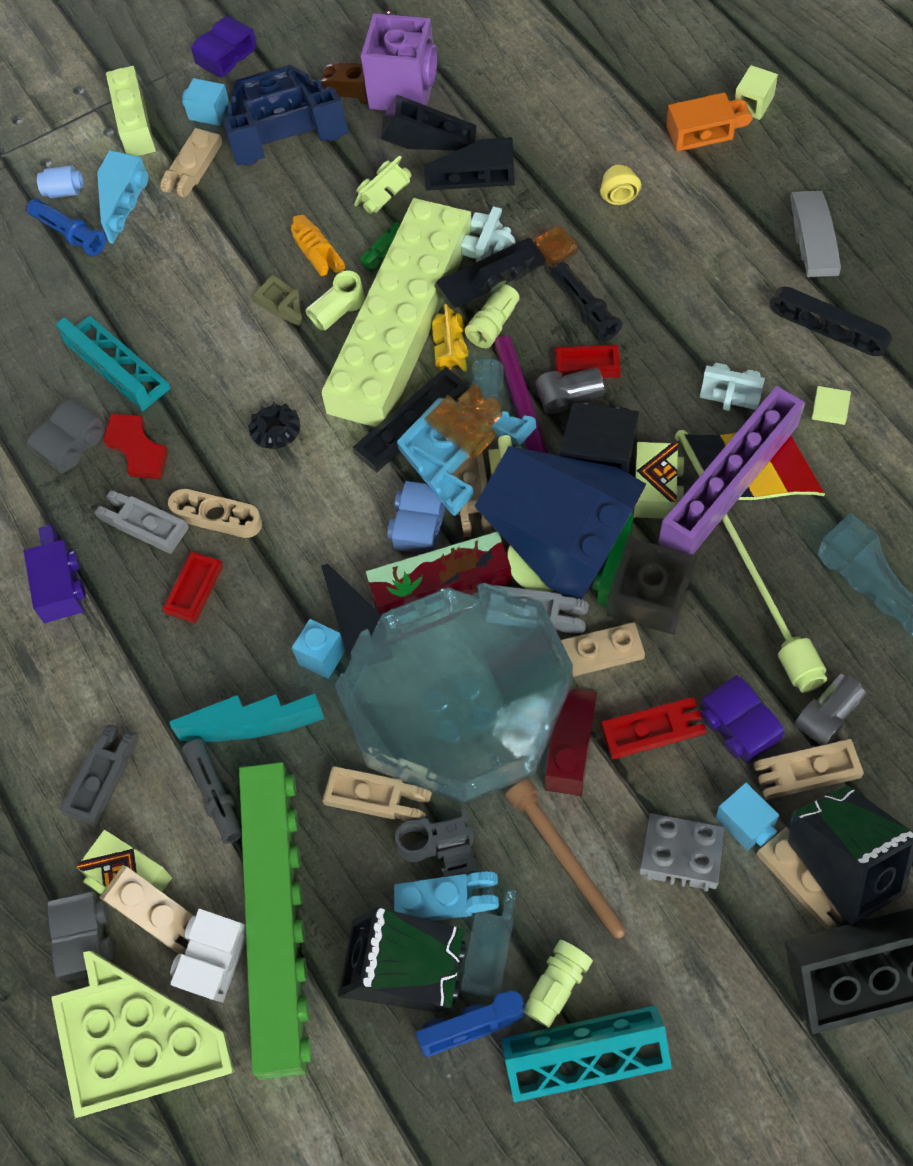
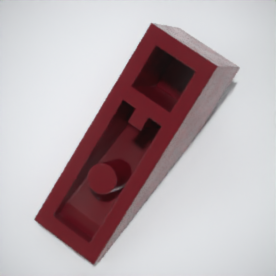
M570 688L560 693L545 774V791L582 796L597 692Z

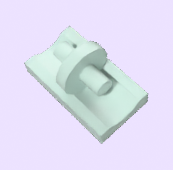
M493 206L490 214L474 213L471 221V232L480 234V238L465 235L461 244L462 255L474 258L478 262L491 256L492 253L495 254L516 243L515 238L510 234L511 229L503 227L499 222L502 208Z
M715 363L712 367L706 366L700 398L724 403L723 410L730 411L731 405L756 410L760 403L765 378H762L758 371L747 370L739 373L730 371V368L725 364Z

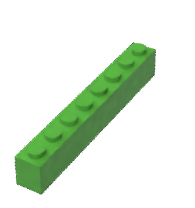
M283 762L240 767L252 1074L259 1080L307 1074L306 1062H312V1045L310 1037L304 1036V1022L310 1020L308 997H302L301 982L307 981V964L305 957L300 958L299 943L305 942V928L303 919H298L297 905L303 904L301 882H295V868H300L301 866L299 846L293 845V832L298 831L296 809H291L290 798L291 796H296L294 774L288 773Z

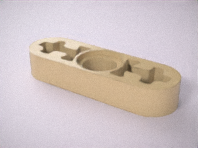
M179 489L168 500V506L172 515L190 525L242 538L253 537L262 528V519L259 511L251 504L190 489ZM187 501L190 502L192 507L185 506L183 510L179 509V505L183 506ZM214 507L224 509L223 515L218 519L206 517L208 511ZM248 516H251L252 522L247 521L245 525H241L240 520L244 521Z

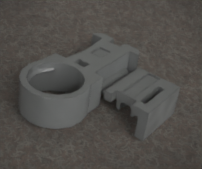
M460 809V817L432 824L429 823L428 818L409 820L398 827L395 834L396 850L404 860L419 862L437 855L438 859L443 858L445 868H441L443 877L462 874L469 875L477 872L471 850L473 830L472 827H469V817L465 810ZM417 831L427 837L414 844L401 845L400 843L401 838L409 832Z

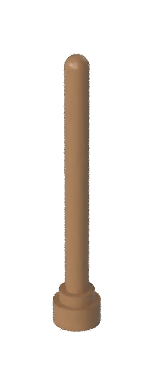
M530 779L522 780L514 785L505 794L509 803L514 809L518 808L521 813L525 812L612 937L622 938L625 934V927L537 804L539 799L536 796L538 791Z

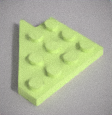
M93 951L83 952L90 986L51 997L75 1118L235 1072L225 1031Z

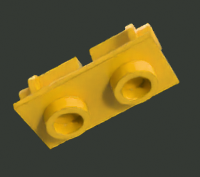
M444 304L445 314H436L432 320L433 340L436 344H439L434 346L435 364L440 371L445 367L451 370L453 366L458 365L465 372L467 371L466 357H468V349L463 338V331L466 328L465 322L459 313L456 314L447 304Z

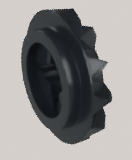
M274 401L271 406L266 408L260 406L259 412L251 414V422L248 425L250 436L257 445L267 449H278L289 445L296 439L300 431V419L296 410L290 409L286 403L281 406L277 405ZM276 419H279L280 426L274 425L272 429H269L268 422L274 423Z

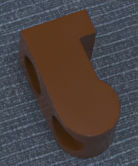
M339 63L325 66L320 79L323 88L332 87L336 90L339 97L359 98L360 104H368L362 63Z

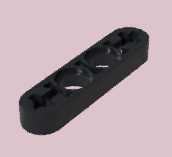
M787 286L778 288L769 302L771 310L778 316L871 356L883 355L892 341V336L886 328ZM810 312L817 314L820 318L812 315ZM840 325H844L849 330L842 328Z

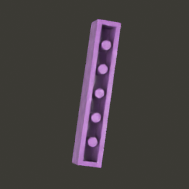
M776 386L662 521L658 544L683 560L688 561L798 427L805 402Z

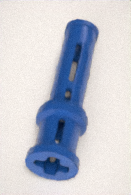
M38 198L32 199L29 202L27 213L30 216L60 232L69 244L82 247L89 256L98 255L105 247V234L99 230L90 229L83 220H72Z

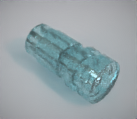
M482 359L474 362L472 365L471 387L473 390L471 404L477 405L481 411L494 413L496 410H501L500 391L503 389L504 366L501 362L493 359Z

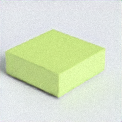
M818 386L812 419L845 425L851 391Z

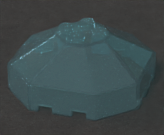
M486 583L477 585L478 598L446 588L383 613L371 637L368 629L361 631L350 653L352 659L345 673L340 674L335 684L339 700L368 768L463 804L535 775L573 683V664L543 603L530 598L525 602L510 597L506 590Z

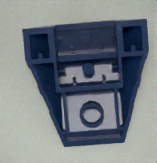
M508 446L476 502L475 508L503 539L512 546L522 560L531 567L548 588L562 594L564 597L582 600L634 510L646 483L614 466Z

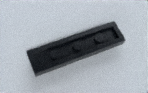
M445 367L353 446L354 454L377 473L400 453L397 441L438 398L459 402L469 393V385Z

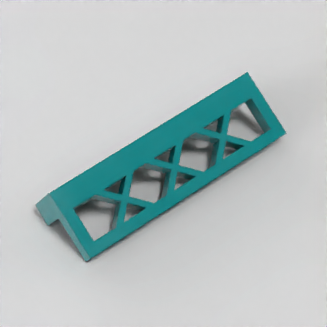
M90 315L77 326H74L65 317L55 324L63 342L142 412L171 389L165 379ZM90 328L94 329L97 332L96 340H90L84 333ZM101 348H116L115 357H110ZM134 364L136 366L135 374L128 373L121 365ZM141 382H155L158 386L147 394Z
M656 1005L501 1038L514 1102L672 1069L665 1025ZM658 1042L660 1057L643 1060L636 1056V1053L643 1045ZM614 1052L621 1057L614 1067L604 1069L596 1064L602 1054ZM575 1061L581 1065L577 1073L572 1076L564 1077L556 1072L563 1062ZM534 1069L542 1074L535 1084L519 1087L517 1072Z

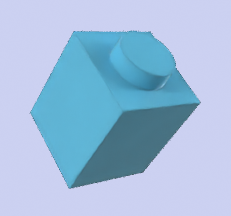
M193 78L188 89H185L182 95V104L186 109L189 120L217 126L221 125L227 113L228 104H230L225 84Z
M309 619L292 646L298 665L327 679L330 678L346 651L339 632Z
M747 783L741 786L718 808L716 819L747 851L756 843L760 847L764 846L777 832L774 827L779 814Z

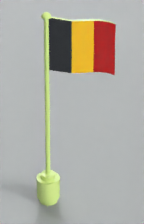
M679 430L675 434V439L681 441L700 477L736 433L691 435L685 430ZM790 435L738 500H758L795 494L824 496L825 493L793 437ZM726 514L722 521L786 640L781 645L782 649L778 652V658L793 686L798 687L800 692L803 693L819 688L827 681L825 676L826 668L810 639H801L800 636L792 637Z

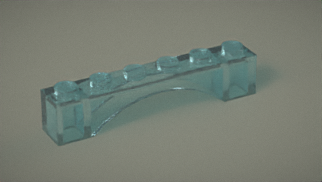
M850 513L822 539L817 555L826 567L839 572L848 580L854 590L867 595L875 602L877 608L882 613L895 618L903 625L905 631L913 637V594L900 583L890 569L881 550L878 534Z

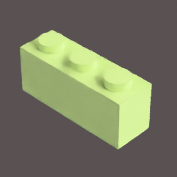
M134 65L106 72L118 132L126 154L140 156L156 152L142 89Z

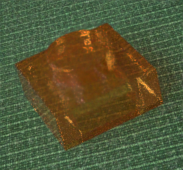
M560 225L535 239V245L552 267L577 253L578 244Z

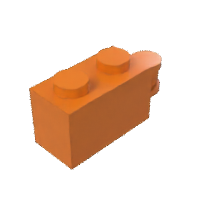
M724 92L668 105L666 127L676 152L733 140L735 129L749 125L753 117L745 100L729 101Z

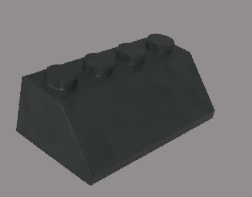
M913 908L785 941L790 975L811 1034L913 1008Z

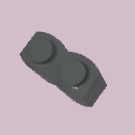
M71 398L57 408L49 421L43 423L33 432L27 444L34 455L60 474H63L78 464L83 451L100 442L105 427L98 416Z
M92 891L48 901V922L52 938V959L56 978L62 982L88 977L83 952L93 951L108 961L114 959L112 941L110 937L105 938L104 923L109 922L108 906L106 902L100 900L96 893Z

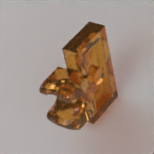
M477 384L472 385L458 399L460 403L447 395L425 418L430 427L473 460L497 436L491 426L502 416V408L495 397H490L485 401Z

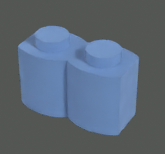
M406 481L403 491H397L395 510L398 513L396 519H390L387 537L392 539L393 548L396 551L425 554L436 550L446 507L427 484Z

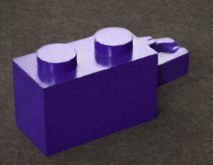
M52 524L38 528L41 546L23 550L33 609L43 623L83 613L82 599L86 598V591L82 580L77 578L76 570L81 569L77 552L75 550L70 551L65 540H59Z

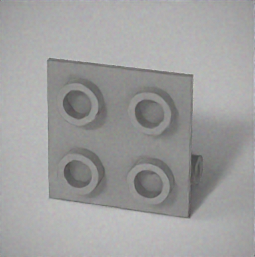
M650 813L640 875L647 876V880L653 879L666 882V878L669 876L670 885L674 884L675 878L682 879L681 887H685L686 880H689V887L704 889L707 892L709 888L716 889L719 884L724 827Z

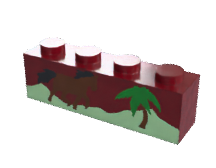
M498 532L366 571L369 587L381 621L400 620L408 613L418 610H432L441 603L454 599L457 601L465 600L474 593L487 589L492 591V586L494 585L505 586L507 583L512 582L511 565Z

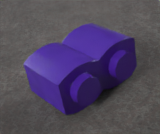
M226 16L216 22L210 32L197 38L191 49L195 64L218 77H223L233 70L238 61L244 60L251 54L257 44L252 28L230 16Z
M738 675L702 698V720L709 729H716L725 737L723 740L724 745L734 758L740 757L747 764L782 740L785 730L779 720L760 702L750 686Z

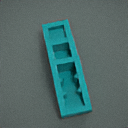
M315 693L281 706L277 694L245 707L237 695L172 720L170 725L180 741L202 739L206 742L251 739L290 731L325 718Z

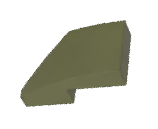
M272 274L255 292L253 301L274 315L299 326L302 323V313L300 311L298 289L291 288Z

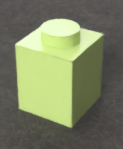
M750 65L736 88L735 100H745L753 118L760 120L772 101L778 74Z

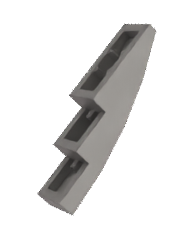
M791 192L796 243L800 244L801 259L805 260L807 277L839 276L841 264L832 218L823 192Z

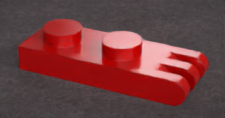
M687 698L602 721L601 729L611 759H618L707 733L705 724L689 725L702 720L700 711L685 713V711L697 707L695 698Z

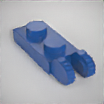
M513 990L511 992L508 991L506 994L503 992L496 995L491 1005L485 1007L482 1004L472 1005L463 1009L458 1017L447 1021L445 1018H437L425 1023L422 1030L416 1031L423 1056H426V1058L498 1032L501 1029L512 1026L514 1022L522 1021L524 1017V1012L522 1011L524 1000L521 994H518L517 991L513 992Z

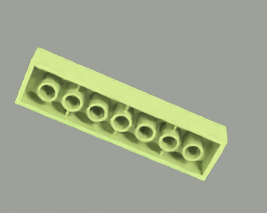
M413 198L321 393L327 414L376 427L395 411L431 331L432 320L439 313L444 299L435 288V284L438 280L457 272L464 257L461 249L464 236H473L471 232L470 211Z

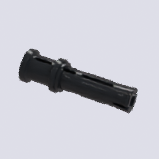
M560 262L555 265L551 271V276L580 308L583 321L593 326L596 330V336L600 341H608L615 337L622 328V321L618 317L612 316L607 310V304L603 299L595 298L583 282L569 268L567 263Z

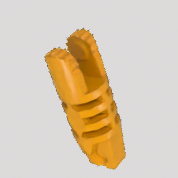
M305 215L294 216L293 224L291 225L292 236L319 275L325 276L329 269L328 266L334 273L344 271L345 264L320 229Z

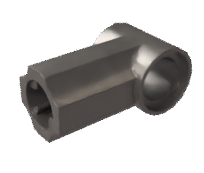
M597 367L564 376L558 371H551L539 376L535 382L544 411L549 415L563 413L573 403L601 397L605 393L603 378Z
M840 673L817 701L813 699L806 706L794 725L821 746L829 744L843 727L847 716L864 698L866 691L855 678Z

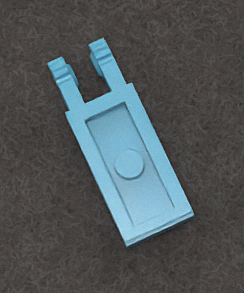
M482 871L469 875L462 874L394 884V911L431 921L468 917L472 916V913L495 910L499 907L498 897L493 895L472 896V890L497 885V873Z

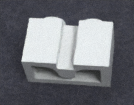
M198 909L197 915L191 917L185 930V938L190 940L185 955L179 953L171 966L170 975L173 978L170 985L223 1003L246 942V925Z

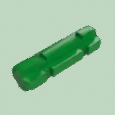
M395 222L388 229L389 233L385 232L369 248L370 252L367 250L360 257L359 261L364 269L373 271L380 264L379 260L383 261L401 225L400 223Z

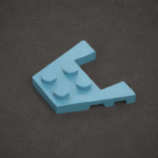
M438 398L397 441L400 452L448 511L456 516L474 496L472 486L454 477L452 473L490 433L499 437L508 435L511 437L512 444L519 447L537 428L536 419L524 415L523 419L509 416V413L506 411L496 410L494 413L479 410L477 405Z

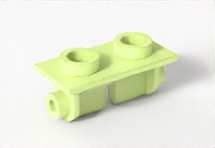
M400 155L392 163L389 160L384 162L377 170V176L372 181L367 178L360 184L356 190L358 196L354 203L355 206L363 202L366 212L369 214L378 212L392 198L385 191L386 188L395 196L410 183V178L412 177L410 171L407 168L401 169L398 166L402 158Z

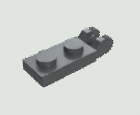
M111 724L105 727L96 745L90 749L61 807L60 812L64 816L97 827L128 763L127 759L134 752L138 740L137 733L127 731L116 752L113 753L110 750L116 741L118 727Z

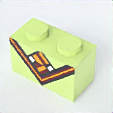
M637 442L635 478L646 483V486L634 508V517L665 519L682 499L684 487L677 486V477H683L684 457H678L677 443Z
M106 830L101 833L77 866L86 876L83 883L100 895L123 865L133 870L161 892H163L172 879L162 866Z

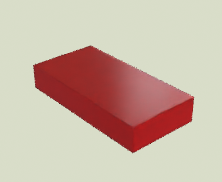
M619 344L555 347V368L563 376L597 367L601 372L602 378L620 377Z
M191 551L162 608L164 613L196 624L223 568L222 561Z

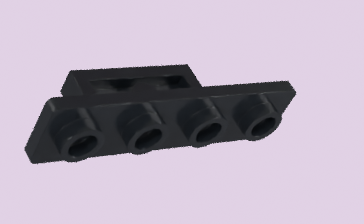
M526 238L438 280L435 288L448 307L455 309L488 292H495L512 280L517 281L527 273L543 266L546 259L532 239Z

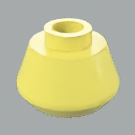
M614 165L603 176L600 189L601 197L614 205L626 204L632 201L640 192L641 181L628 166Z

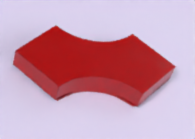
M111 414L103 440L106 447L118 450L127 457V472L130 477L161 479L168 455L166 446L156 444L145 436V422L142 416Z

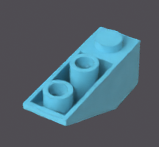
M109 150L97 172L101 224L109 243L113 244L118 234L123 231L130 211L135 208L139 194L147 186L148 172L144 167L141 157Z

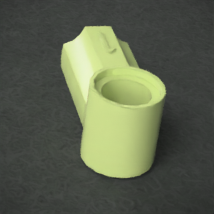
M348 270L340 272L334 278L333 287L306 309L307 316L318 329L325 331L347 311H356L362 307L365 295L359 275L354 271Z

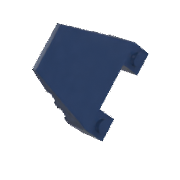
M292 65L237 80L231 95L233 102L228 104L227 107L228 116L223 119L230 148L237 166L241 164L251 165L259 159L265 158L262 148L263 144L311 130H316L321 141L337 140L341 135L349 133L342 102L336 90L332 87L323 88L321 81L317 79L309 80L308 74Z

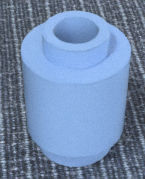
M73 165L47 168L37 174L40 194L43 197L48 196L50 199L79 195L80 189L84 187L82 173L80 170L76 171Z

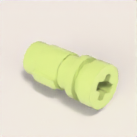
M504 284L500 289L492 293L481 311L476 312L465 328L467 338L474 345L480 348L491 347L502 331V325L509 318L519 301L518 292L511 286Z
M559 940L553 950L555 956L548 958L546 963L549 966L539 978L522 1010L527 1016L547 1028H550L555 1017L560 1014L571 995V990L575 983H581L583 979L581 973H586L593 962L583 951L563 940Z

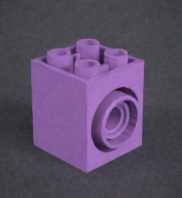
M373 13L361 54L369 109L387 111L397 94L423 105H428L437 70V48L433 43L431 18Z

